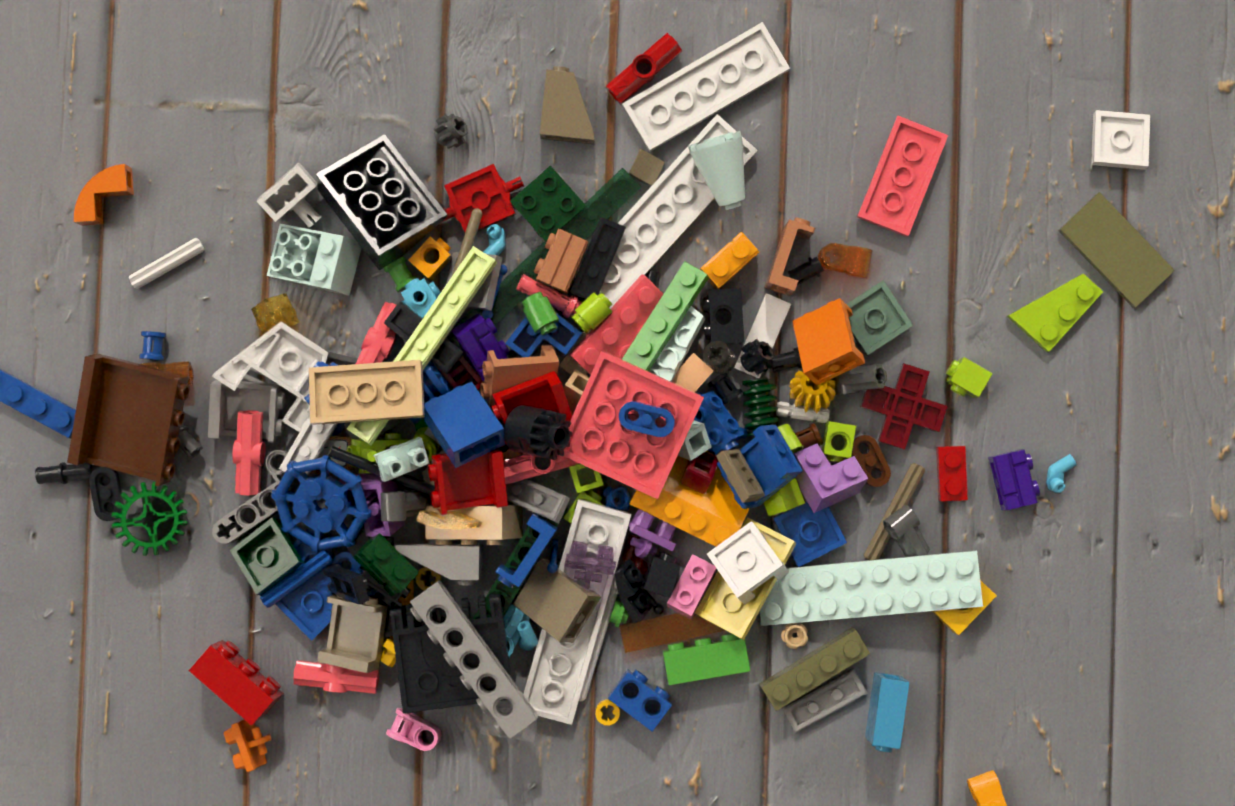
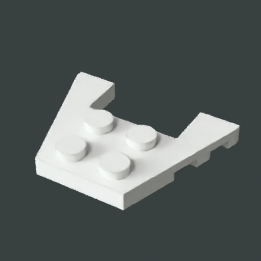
M279 322L218 369L212 376L235 391L250 367L256 369L297 396V399L282 421L300 432L310 415V405L304 399L309 394V368L314 367L319 361L326 363L328 352L283 322Z

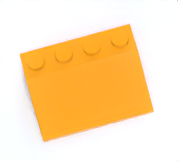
M677 456L658 499L636 489L630 505L716 547L741 529L750 509H743L736 502L734 493L727 481L723 479L718 466L706 493L702 494L682 485L680 481L689 460Z

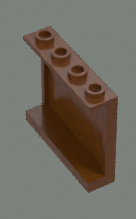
M98 353L85 356L67 463L74 465L89 463L100 467H107L112 470L155 480V486H161L170 482L176 470V466L173 464L174 457L180 447L179 429L185 420L183 407L184 401L188 398L190 386L188 385L189 376Z

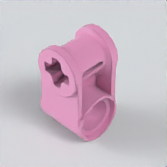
M402 708L396 709L397 716L391 729L386 731L389 737L423 751L434 748L440 742L442 736L441 730L437 725L420 718L412 712L403 714ZM423 730L432 732L434 735L433 743L428 744L422 740L421 733Z

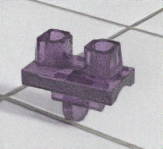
M573 541L569 554H566L564 567L586 571H575L574 579L584 580L583 588L589 589L591 581L601 583L602 575L592 572L614 574L616 562L613 561V547L598 546L597 557L590 558L586 557L588 544Z

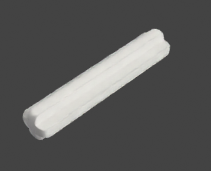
M194 238L129 276L130 283L134 288L139 289L202 253L204 247L201 241Z

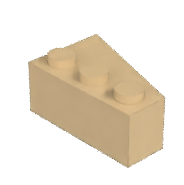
M495 505L475 506L449 510L447 515H441L437 508H433V506H426V539H436V545L452 544V539H461V545H477V540H486V545H503L504 539L522 538L523 508L518 505L498 508Z

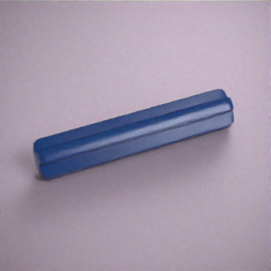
M326 550L321 551L260 596L263 604L267 608L273 606L331 564L333 559L329 552Z

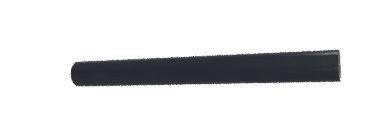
M331 446L328 453L329 457L380 476L377 463ZM406 474L391 479L393 482L430 496L431 492L435 490L434 485Z

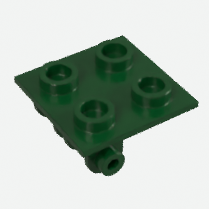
M551 165L510 200L511 204L545 242L551 233L555 234L558 229H561L586 207L585 203Z

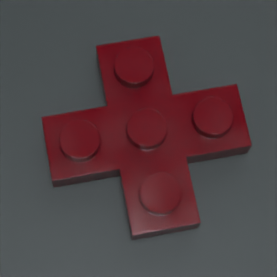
M903 363L895 388L884 386V388L865 390L860 407L886 415L878 442L905 450L913 424L940 432L948 406L922 398L930 371Z

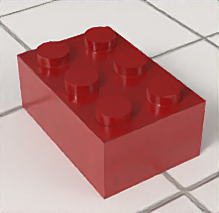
M221 640L210 645L188 671L252 726L268 713L284 693L280 690L281 685L272 677L266 678L259 672L261 668L249 658L245 660L239 655L240 650L235 644L230 641L225 642Z

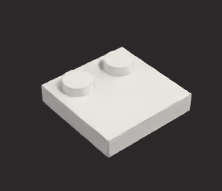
M1096 110L1093 114L1091 165L1146 170L1149 166L1150 115Z

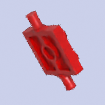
M491 164L444 185L449 196L450 207L444 209L447 213V218L442 222L455 217L461 223L464 232H466L472 211L479 208L483 213L478 227V231L491 224H496L516 215L510 202V192L525 187L521 177L519 176L505 183L499 176L495 165Z

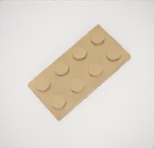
M409 360L309 368L310 423L312 425L425 417L422 361Z

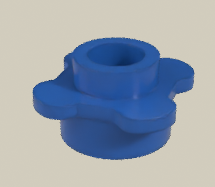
M619 486L616 489L612 487L604 489L603 495L606 497L605 506L625 512L629 510L630 495L625 486Z

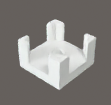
M752 521L707 553L733 593L744 605L755 598L752 591L772 576L779 580L789 573L786 566L777 557L767 543L766 538Z

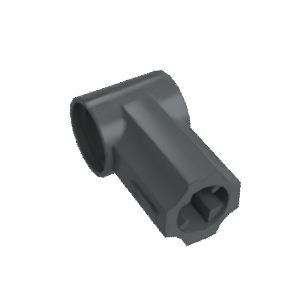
M876 364L849 370L834 377L835 395L855 394L861 390L884 388L887 381V372L883 369L882 365Z
M419 491L381 492V521H405L406 517L421 515V512L427 505L426 498Z
M904 505L883 520L884 528L898 542L905 557L928 555L930 548L918 528L920 521L910 507Z

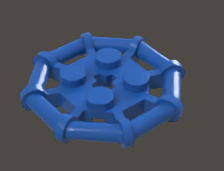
M328 455L306 461L296 462L293 460L289 462L287 470L277 488L271 493V498L275 500L283 526L281 530L284 533L288 532L311 547L313 552L317 553L324 549L353 546L357 535L366 520L371 518L372 513L366 502L360 475H354L331 460V457ZM318 469L321 471V475L314 478L306 474L307 471ZM330 472L338 478H340L341 480L345 481L346 483L342 484L338 480L331 477ZM296 477L301 483L296 492L288 491ZM348 489L352 490L356 506L351 504V500L348 502ZM324 498L328 509L320 508L316 500ZM286 500L292 501L294 504L293 512L297 516L294 519L291 517ZM348 514L355 516V519L348 529L344 521ZM300 522L304 523L315 531V536L309 534L297 526V524ZM336 529L340 536L323 538V533H327L330 530Z

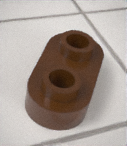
M868 435L856 437L853 442L851 455L852 457L855 456L867 475L868 480L866 483L873 487L885 485L890 479L891 470L877 441ZM861 444L868 446L866 454L860 453L859 446ZM874 468L880 470V476L876 479L871 476V471Z

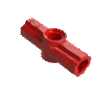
M666 33L643 54L636 56L633 63L606 85V89L620 104L624 103L644 84L651 82L659 71L682 52V49L677 41ZM646 63L652 70L648 74L643 75L637 71V66Z

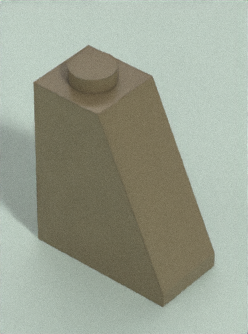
M559 66L553 67V70L547 69L540 138L594 145V132L574 72H569V68Z

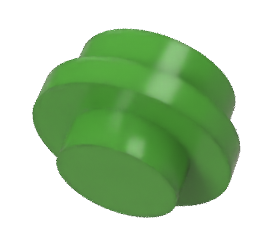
M615 601L609 622L615 623V627L619 628L620 623L626 624L628 613L623 603Z

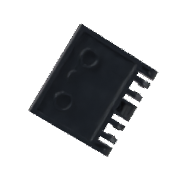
M501 593L489 595L492 617H488L485 595L478 596L480 618L470 619V602L468 598H461L462 611L511 677ZM406 605L408 628H405L402 606L391 607L390 616L403 714L478 704L476 699L479 696L473 688L468 690L462 683L460 676L463 674L457 666L452 668L444 658L443 654L446 652L440 643L434 644L428 636V626L426 624L416 626L415 617L410 610L413 606ZM436 608L437 622H444L446 620V612L442 608ZM456 630L450 631L448 635L449 641L453 645L462 644V634ZM469 653L465 656L467 666L471 668L479 666L480 660L476 654ZM485 676L482 678L481 684L484 689L493 690L496 688V681L493 677Z

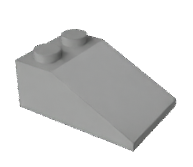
M401 543L395 545V549L400 554L450 580H457V585H474L476 580H480L483 577V544L436 545L428 543Z

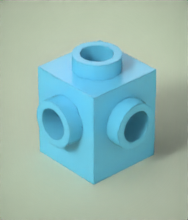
M416 278L405 285L406 290L401 292L404 297L402 302L424 318L441 292L434 281L429 284L424 278L422 280ZM424 295V299L419 302V298Z

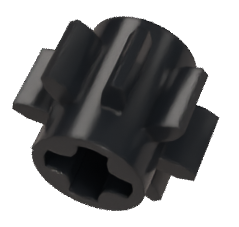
M755 339L741 348L744 352L740 357L741 364L748 372H755L756 375H759L773 367L770 360L773 359L774 352L768 343L764 341L759 342L758 339Z

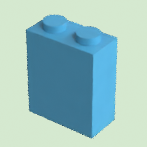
M874 672L865 738L872 746H875V750L892 752V748L900 749L909 689V681L902 676Z

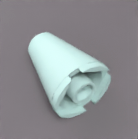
M741 131L704 140V143L701 144L694 143L689 145V152L717 204L725 206L726 210L741 206L740 201L745 199Z

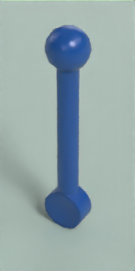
M501 265L493 305L503 275H505L508 270L505 265ZM483 310L482 316L485 319H491L493 311Z
M553 539L551 562L547 566L549 573H555L558 570L556 558L559 539Z

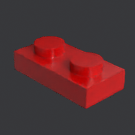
M965 446L936 447L939 501L968 500Z

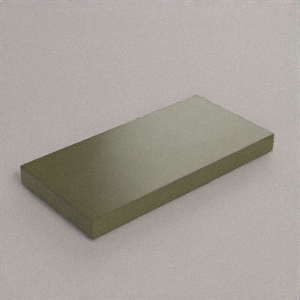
M1100 192L1090 199L1058 230L1132 308H1136L1175 271Z

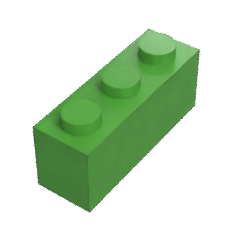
M729 633L721 635L722 640L711 642V638L707 637L694 640L695 645L684 646V642L668 644V649L663 650L668 684L674 685L749 672L750 666L745 639L742 640Z

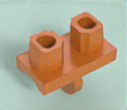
M244 719L232 724L231 728L224 731L226 743L229 745L237 743L240 751L233 755L232 761L235 769H246L249 772L267 763L265 754L268 752L265 742L272 740L270 734L262 736L259 727H255V724L251 726Z

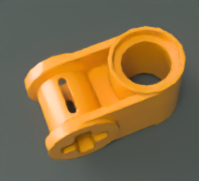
M994 770L967 779L969 790L977 806H1007L1000 782Z

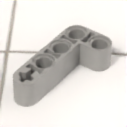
M275 450L268 454L266 467L276 482L214 524L212 535L217 542L232 543L255 529L263 520L271 518L278 513L277 507L272 508L268 505L267 497L277 488L285 474L284 471L275 467V458L278 455L286 457L288 451ZM286 500L288 506L293 503L292 501ZM248 508L253 509L256 513V518L252 523L247 522L244 518V513ZM235 523L240 525L230 530V535H223L222 532L225 531L224 526H232Z

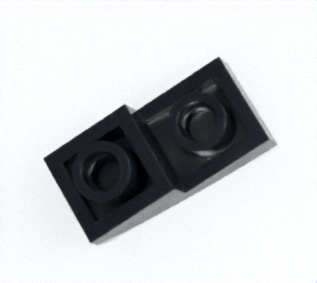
M628 559L615 573V581L624 608L635 624L644 619L653 605L640 588L645 582L644 577L631 559Z

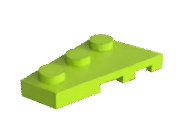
M1081 274L1007 317L1043 350L1050 352L1104 291L1085 274Z

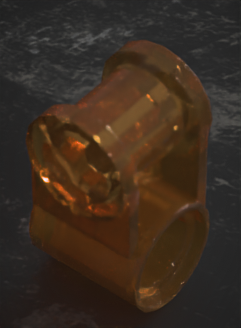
M830 243L819 251L818 260L822 267L827 270L842 272L854 277L867 278L873 250L858 246ZM831 250H833V255L837 256V259L832 261V263L830 258L826 256Z

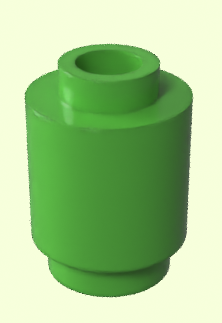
M541 292L535 293L522 301L524 306L523 312L535 333L541 332L542 335H546L557 328L556 323L559 322V318L548 298L544 297Z

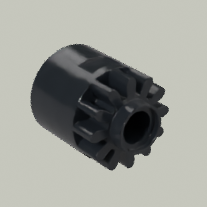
M520 405L515 407L506 419L504 439L508 448L514 452L556 460L557 455L563 456V449L570 446L569 441L573 434L569 430L571 422L565 420L566 414Z

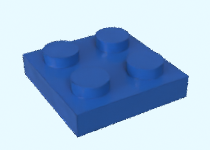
M806 501L805 504L792 508L773 518L780 534L796 542L791 555L797 567L847 543L829 507L814 513Z

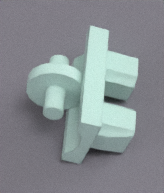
M420 437L400 445H393L389 449L374 455L383 482L430 464L423 440Z

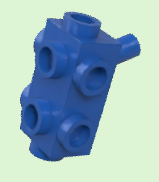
M714 391L705 394L698 392L697 394L704 396V399L694 420L705 425L712 446L708 450L718 454L724 450L736 449L738 447L737 441L740 438L744 439L747 437L745 436L748 434L747 429L739 427L738 422L730 415L722 400Z

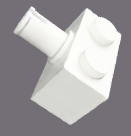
M297 163L257 199V203L275 222L289 210H293L308 228L314 225V221L317 222L322 217L305 200L306 195L317 186V182L300 163Z

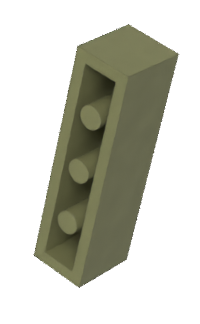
M851 627L759 683L775 711L868 656L870 652L858 632Z

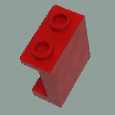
M555 371L492 394L495 405L491 406L498 421L501 420L503 428L510 412L520 405L566 414V421H570L572 418L562 383Z
M499 448L457 468L454 467L447 454L431 456L432 464L428 465V474L430 481H434L435 491L431 492V501L433 508H437L441 515H447L449 510L494 504L497 508L508 506L503 452Z

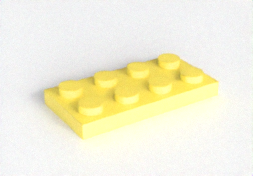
M747 517L742 528L752 521L766 538L767 543L777 557L785 565L796 546V542ZM717 571L695 614L744 640L777 578L772 576L754 589L752 593L755 595V598L744 605L733 593L720 572Z

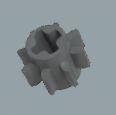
M451 114L449 116L444 115L436 120L439 126L434 128V135L439 144L450 149L453 146L457 148L466 142L463 136L468 134L467 125L461 117Z

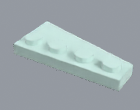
M692 306L649 371L671 382L705 321L704 316Z

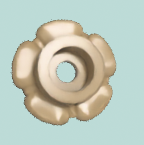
M801 623L786 624L785 630L781 633L782 641L787 643V647L797 649L799 646H804L807 643L808 630ZM793 633H797L796 638L792 637Z

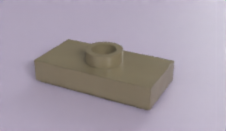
M739 449L724 450L716 455L727 475L729 483L734 487L742 503L758 501L765 496Z

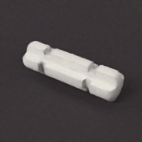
M787 402L777 403V416H791L793 419L806 421L816 420L819 423H827L829 421V409L820 408V411L816 414L812 408H809L805 413L803 405L795 408L794 403L793 405H789Z

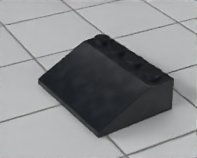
M385 134L316 174L317 190L378 270L383 269L405 255L447 218L445 210Z

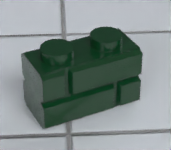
M380 533L371 537L353 556L380 585H384L383 588L391 596L402 592L419 573Z

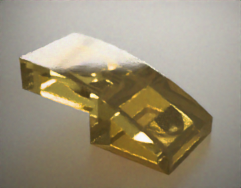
M432 510L419 511L416 519L417 522L424 525L448 530L478 528L482 524L481 521L460 511H449L446 516H443Z

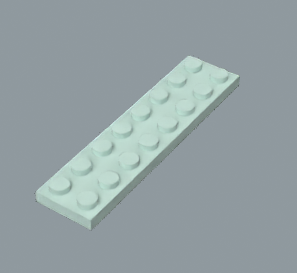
M977 550L787 568L789 571L787 575L776 580L760 610L761 626L983 607Z

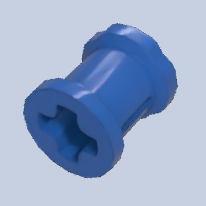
M141 331V336L144 339L142 354H139V359L164 361L165 356L162 355V347L166 333ZM154 340V348H153V352H151V351H152V341Z

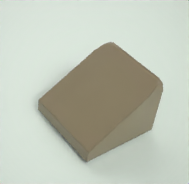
M640 149L631 167L629 176L652 186L657 181L665 162Z

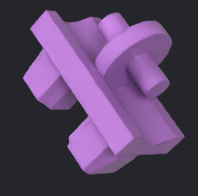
M641 509L637 511L628 525V530L641 536L640 539L633 537L630 541V544L635 546V555L639 558L646 557L648 553L655 555L657 548L652 546L653 542L673 551L676 544L671 539L676 527L660 519L655 531H650L649 528L655 516Z

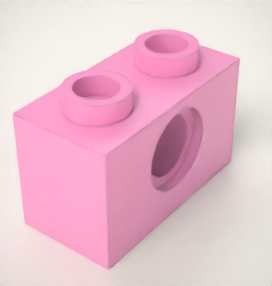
M692 554L672 592L671 598L667 602V607L692 620L696 609L717 572V568Z

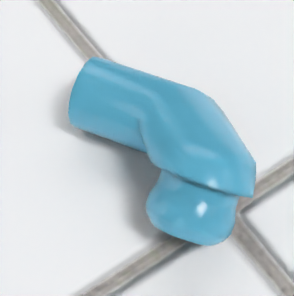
M491 224L486 230L489 246L483 253L499 256L506 248L505 231L498 224Z
M1070 454L1053 463L1048 468L1046 485L1054 493H1060L1065 489L1064 473L1077 466L1076 461Z
M522 621L517 626L521 635L518 644L523 650L530 651L537 646L538 639L530 622Z

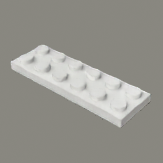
M761 22L622 103V106L650 152L788 72L790 67L764 23Z

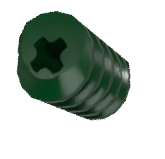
M771 379L742 381V385L750 387L749 390L743 392V396L751 398V400L743 403V407L751 409V411L744 414V418L752 420V422L744 425L745 429L752 431V433L745 436H753V431L759 426L771 425L779 421L777 417H773L770 414L778 410V407L770 405V402L778 399L777 396L769 393L777 389V385L769 383Z

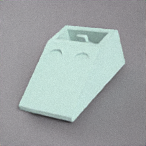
M280 224L267 276L349 296L361 246L356 240L342 235Z

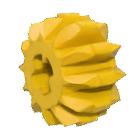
M800 370L795 373V377L792 378L789 385L791 389L789 396L790 399L795 400V408L803 405L805 413L809 408H812L816 414L820 411L821 407L827 409L830 401L834 400L836 394L834 380H828L816 385Z

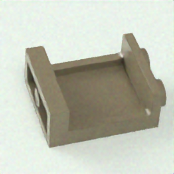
M541 558L533 566L532 574L526 584L518 591V597L514 605L557 641L574 643L601 596L595 591L585 590L559 568L557 572L549 573L547 566L551 559Z
M336 595L328 596L327 603L333 604L327 649L319 651L317 662L364 673L379 669L388 604L380 603L379 598L368 596L369 601L363 604H356Z

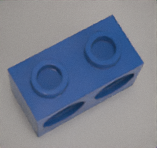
M627 669L609 693L608 699L653 732L672 706V702L668 700L671 695L659 686L654 689L647 684L648 678L635 669L634 672H631ZM625 684H636L639 688L638 693L632 697L626 696L623 693ZM648 700H657L661 705L660 709L655 713L648 712L645 709V704Z

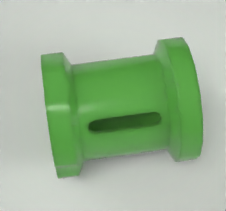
M404 256L383 268L386 273L389 272L397 285L395 288L397 292L405 290V285L417 278L411 274L406 266Z

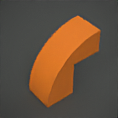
M119 164L106 168L92 177L78 196L74 209V222L81 226L103 224L102 197L134 195L132 168L126 164Z

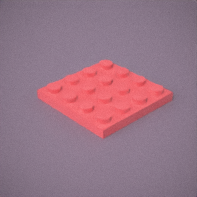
M602 350L570 420L569 430L573 434L570 437V446L563 449V456L658 499L704 396ZM630 401L665 408L673 414L675 426L672 432L665 437H656L628 430L619 421V411L624 404ZM636 410L629 411V418L632 420L638 419V412ZM658 417L656 424L660 427L665 426V418Z

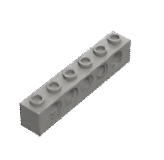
M440 580L410 601L413 606L410 610L419 622L423 620L428 626V636L434 644L440 643L446 652L443 656L452 668L457 666L463 674L460 676L462 683L468 690L473 688L479 696L476 699L478 705L485 713L489 711L495 719L493 725L501 736L506 734L511 739L538 718L536 711ZM434 608H442L446 612V620L439 623L433 619L432 611ZM456 630L462 634V644L453 645L449 641L448 635L450 631ZM469 653L476 654L480 660L479 666L475 668L467 666L465 656ZM485 676L493 677L496 681V688L493 690L484 689L481 684L482 678ZM502 699L511 701L513 710L509 713L501 712L498 708V702Z

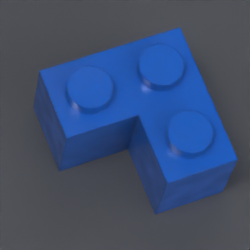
M556 313L559 318V322L556 323L557 328L546 335H542L541 332H534L527 317H525L505 344L521 357H533L544 341H546L563 355L567 356L583 333Z

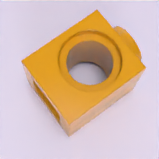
M430 236L411 256L409 261L432 281L452 259L451 254L448 253L452 248L440 237L435 241ZM431 250H436L440 254L439 260L433 264L427 263V253Z

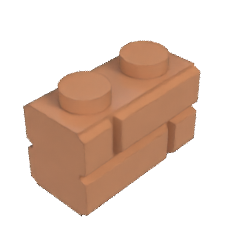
M561 229L557 230L556 235L551 233L545 245V248L549 249L545 260L540 258L534 270V273L538 274L536 280L567 294L589 246V242Z

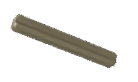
M916 463L910 465L864 553V557L867 560H877L880 558L891 537L884 528L883 520L902 506L908 505L925 472V468Z

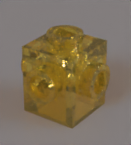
M286 293L264 299L251 309L257 326L263 335L279 322H283L290 328L300 323Z

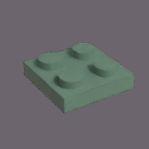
M884 280L847 303L853 313L849 317L852 334L866 356L913 326Z

